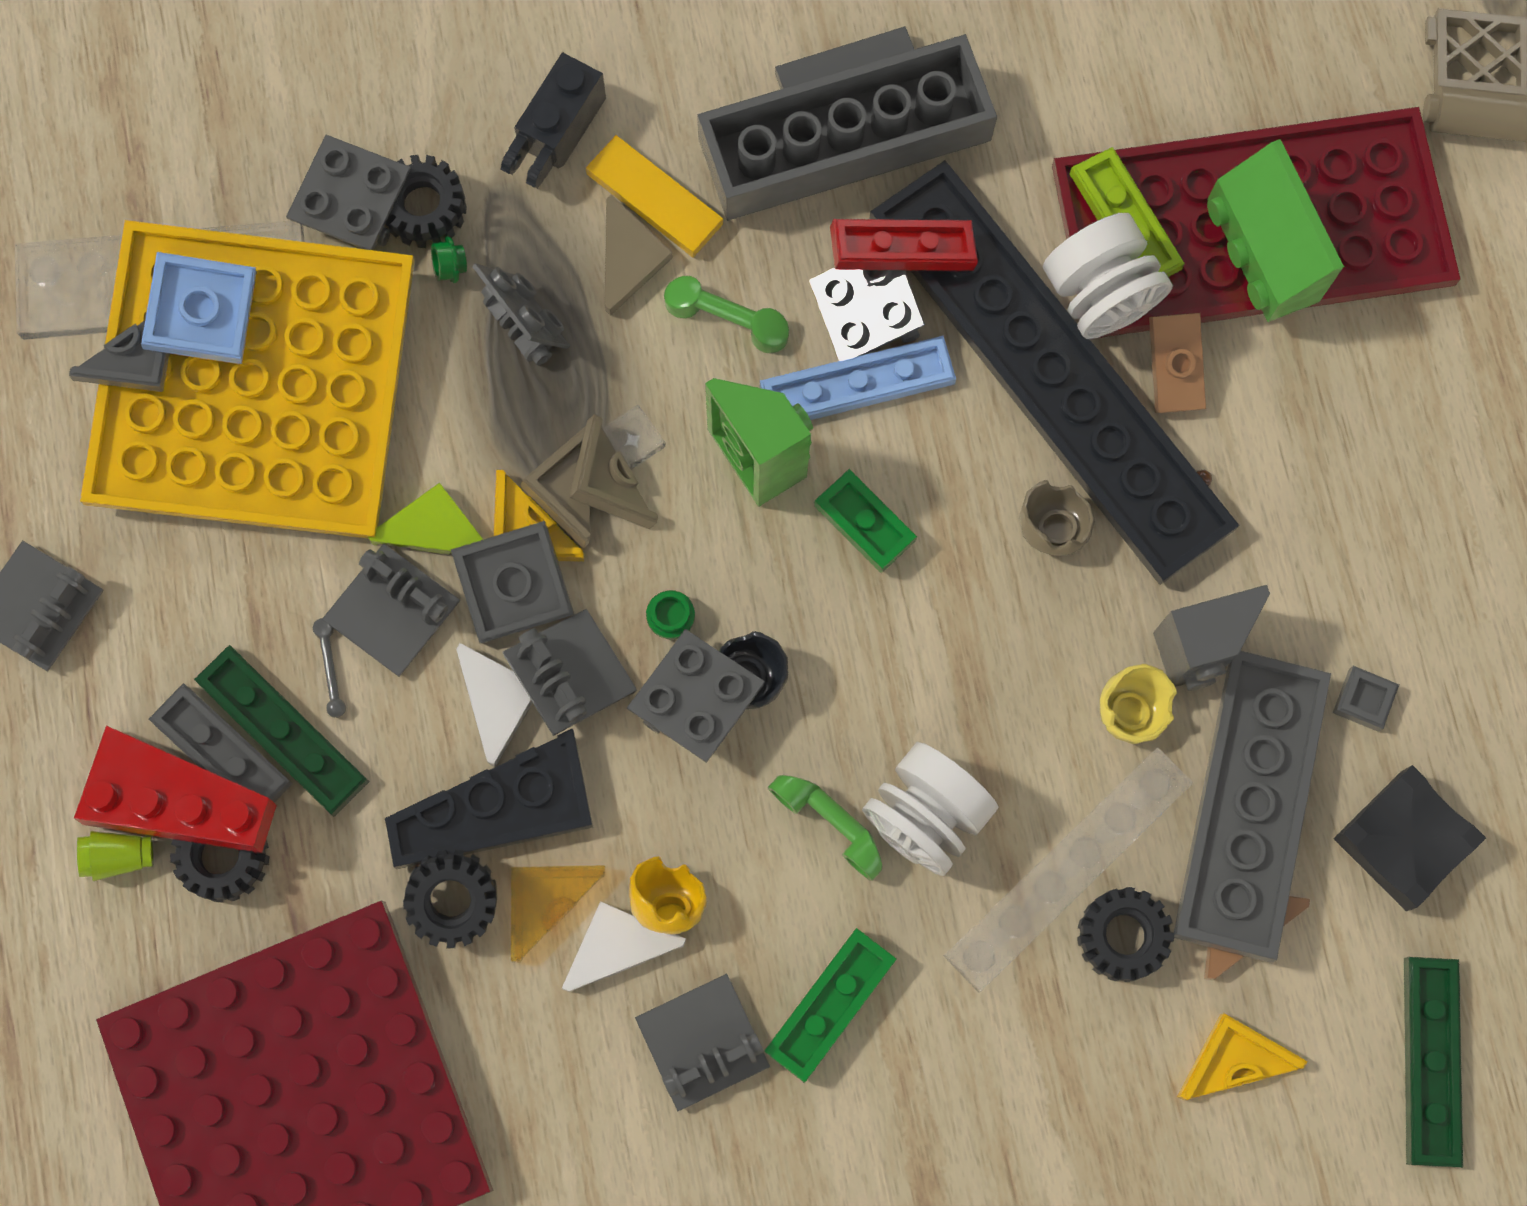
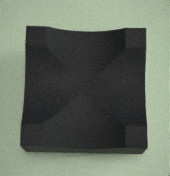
M1411 765L1402 770L1333 839L1405 911L1418 908L1446 876L1470 855L1486 837L1473 824L1453 810L1432 788L1427 779Z

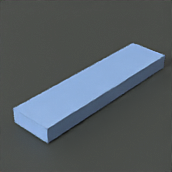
M943 335L760 380V388L784 393L792 406L799 403L808 414L810 420L955 385L956 376Z

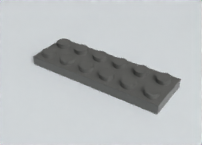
M1240 651L1238 656L1228 664L1174 928V938L1269 963L1277 961L1331 673Z

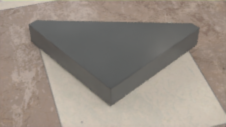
M143 321L139 325L135 323L103 345V350L80 366L70 368L69 376L73 381L163 392L170 353L142 349L141 342L145 321Z

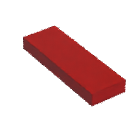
M833 219L830 226L835 270L973 271L978 263L972 220Z

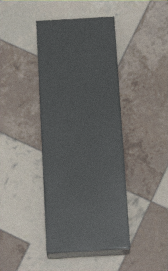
M906 26L775 66V75L780 89L911 51L914 50Z
M184 683L148 719L199 767L264 795L274 803L293 784Z

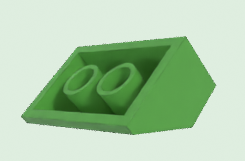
M1281 139L1271 142L1217 179L1208 197V212L1212 222L1217 227L1221 226L1228 240V254L1236 268H1242L1248 281L1247 290L1253 306L1257 310L1261 309L1267 322L1320 302L1344 266Z
M713 378L705 383L707 430L758 507L807 478L808 461L810 459L809 451L812 444L809 431L813 430V424L799 403L792 406L785 394L721 379Z

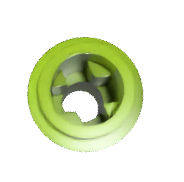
M91 831L90 836L77 838L79 877H92L93 881L140 870L143 867H153L152 837Z

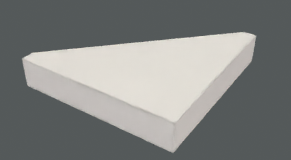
M459 643L456 650L487 762L496 767L533 702L514 671Z
M600 901L562 989L572 992L575 989L682 948L686 938L676 934L651 931L643 927L633 915Z

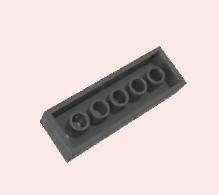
M964 34L697 114L698 139L726 220L729 221L990 142L997 114L967 35Z

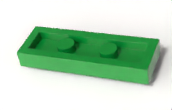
M856 928L764 1052L805 1083L897 958Z

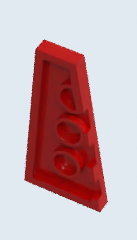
M106 725L74 819L86 826L262 853L277 804L264 795Z

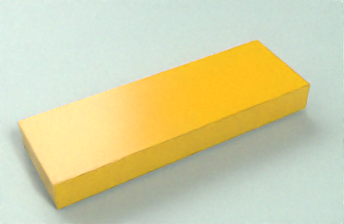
M617 135L610 140L586 167V174L692 258L696 256L723 225V218Z

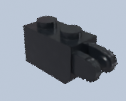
M562 52L515 125L516 137L501 161L500 170L513 175L520 167L526 155L530 153L537 158L528 170L526 184L538 189L553 166L558 169L564 166L606 99L603 73Z

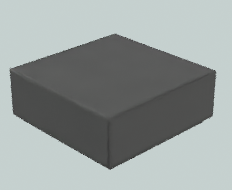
M1352 666L1348 670L1333 713L1379 732L1384 729L1400 684Z

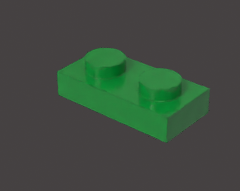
M850 469L814 501V507L880 573L884 572L916 542L917 536Z

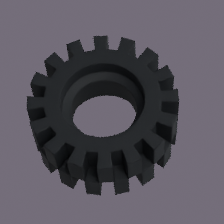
M411 155L412 164L407 165L411 170L385 224L389 227L390 233L395 238L401 237L402 243L410 246L412 240H414L418 248H426L427 240L439 243L441 242L440 237L444 234L446 237L449 236L451 238L455 236L453 227L457 226L461 229L464 223L462 214H466L467 206L459 177L455 170L451 172L448 163L441 160L439 165H437L435 156L426 155L425 162H421L419 155ZM403 159L397 161L405 165ZM423 187L435 190L440 195V202L432 213L415 216L405 209V199L413 190Z
M173 839L171 845L176 847L175 853H170V862L176 865V870H173L176 879L181 880L184 883L182 886L188 891L214 902H223V900L227 899L235 901L240 899L239 895L244 892L250 894L255 890L252 885L256 880L262 882L266 875L262 872L263 866L269 865L270 856L266 855L265 849L269 848L267 839L262 853L238 849L239 857L237 863L230 871L223 874H212L204 867L202 852L206 844Z
M446 849L437 851V855L433 858L428 855L422 859L419 867L415 866L407 882L403 900V910L406 909L407 923L409 926L413 924L416 927L415 934L420 939L424 935L429 937V944L435 947L438 946L439 942L447 943L446 949L456 948V943L463 941L464 946L473 943V937L476 935L481 937L486 932L488 923H492L495 915L497 885L496 880L491 878L492 871L487 864L483 867L479 863L480 858L474 854L470 858L463 856L464 850L455 849L454 854H447ZM445 881H456L463 884L468 889L471 897V903L466 911L457 916H446L439 913L431 902V893L438 884Z
M1125 887L1120 890L1116 888L1096 898L1084 910L1085 914L1078 924V929H1080V936L1077 937L1078 946L1082 945L1084 951L1082 957L1085 962L1089 961L1094 966L1092 970L1098 975L1104 974L1108 976L1107 979L1112 981H1135L1157 971L1163 966L1162 962L1169 958L1172 951L1169 949L1171 942H1174V932H1170L1169 925L1173 924L1170 915L1166 916L1162 909L1165 906L1161 901L1155 902L1150 898L1152 894L1144 890L1137 892L1132 887ZM1127 915L1133 917L1141 924L1144 931V941L1136 953L1129 955L1121 954L1109 945L1106 931L1108 924L1114 917Z

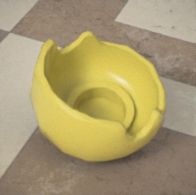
M1148 664L1126 667L1112 676L1102 689L1100 696L1101 721L1105 724L1107 731L1116 739L1131 744L1155 740L1167 728V725L1171 724L1174 720L1172 705L1173 699L1177 694L1176 687L1161 669Z

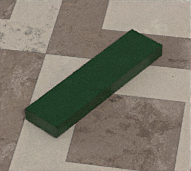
M231 645L227 646L194 679L333 817L370 782Z
M1404 958L1406 1165L1463 1168L1459 959Z

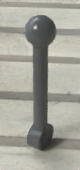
M320 618L314 622L313 632L320 638L330 699L326 706V711L331 717L339 718L345 713L346 705L339 698L330 636H332L334 628Z

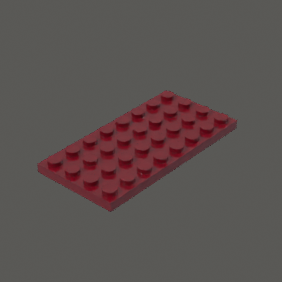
M1412 107L1115 150L1185 264L1181 271L1168 277L1173 287L1159 304L1135 322L1098 338L1150 331L1149 317L1200 313L1201 323L1263 314L1261 309L1257 310L1253 306L1248 295V281L1242 268H1236L1232 263L1227 249L1228 240L1222 227H1217L1212 222L1207 202L1217 179L1271 142L1281 139L1344 266L1320 302L1306 308L1456 286L1461 280L1420 108ZM1101 152L1060 157L1053 160L1052 170L1066 240L1083 228L1098 221L1070 176V171L1073 166Z

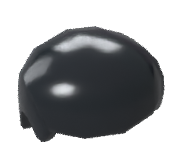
M752 631L747 635L728 640L720 648L719 652L765 681V684L747 709H757L766 706L779 696L788 680V657L777 640L761 632Z

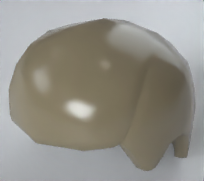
M1048 480L1040 481L1026 492L1019 515L1023 537L1031 547L1049 555H1070L1081 550L1089 541L1095 523L1090 503L1076 492L1072 485L1055 487L1051 486Z

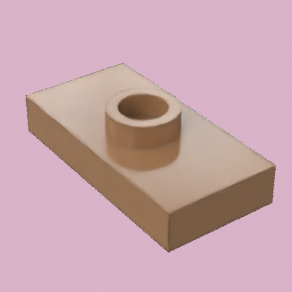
M1200 313L1149 317L1155 413L1206 409Z

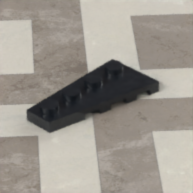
M573 728L567 730L536 748L532 747L515 755V758L495 768L486 769L469 777L470 780L447 791L442 790L385 818L393 867L396 870L420 865L422 859L428 855L433 858L437 855V851L445 849L447 854H454L455 849L464 850L463 855L593 828Z

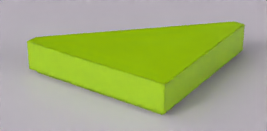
M440 483L378 526L375 537H368L373 545L385 544L450 555L451 549L483 540Z

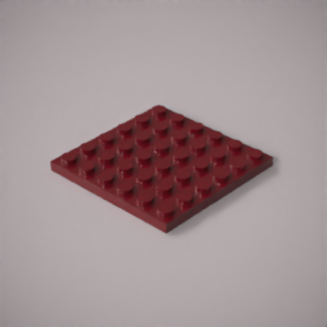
M378 901L96 1019L159 1206H459L494 1191L385 901Z

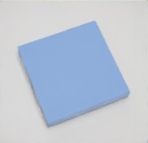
M157 252L141 342L142 349L242 364L256 279V267Z

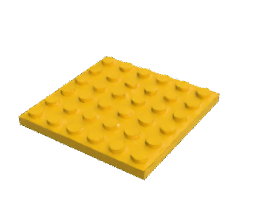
M125 220L105 344L135 323L139 325L145 321L157 252L256 267V279L242 364L170 354L163 392L103 384L98 385L80 502L86 506L359 538L375 537L376 528L379 524L415 264L413 255Z

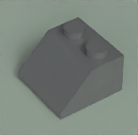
M1267 585L1170 611L1153 634L1166 674L1175 687L1186 684L1188 691L1201 689L1216 683L1215 677L1227 672L1225 667L1238 656L1270 595Z

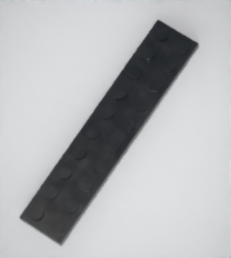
M946 160L870 211L869 219L972 220L978 260L973 271H910L1159 585L1166 582L1239 527L1237 521L1092 341L1082 336L1075 320Z

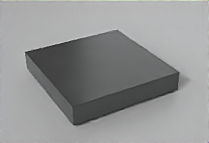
M546 521L451 549L479 644L575 615Z

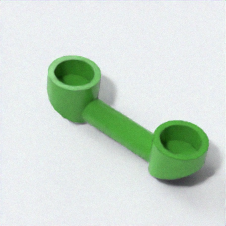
M692 276L675 278L665 289L664 301L666 309L677 318H689L694 316L699 310H703L751 330V339L754 346L764 353H776L782 350L788 342V323L785 317L777 310L762 308L754 311L702 290L700 282Z
M780 775L767 787L793 813L798 814L808 803L843 834L852 844L843 852L842 856L865 878L873 881L882 871L881 857L870 832L817 784L793 776Z

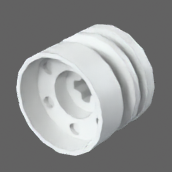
M1129 213L1111 215L1083 228L1055 248L1045 259L1043 269L1057 293L1061 297L1078 294L1070 302L1067 310L1074 319H1080L1077 327L1086 339L1101 337L1135 322L1159 304L1173 287L1165 272H1158L1161 264L1154 255L1138 258L1145 250L1147 241Z
M916 742L895 769L902 782L908 788L906 792L894 785L883 783L878 792L888 805L871 798L862 811L867 819L878 829L881 837L897 852L911 862L921 864L933 873L944 877L953 863L943 850L960 857L966 849L952 829L957 827L964 832L977 835L999 807L988 791L958 764L929 745Z

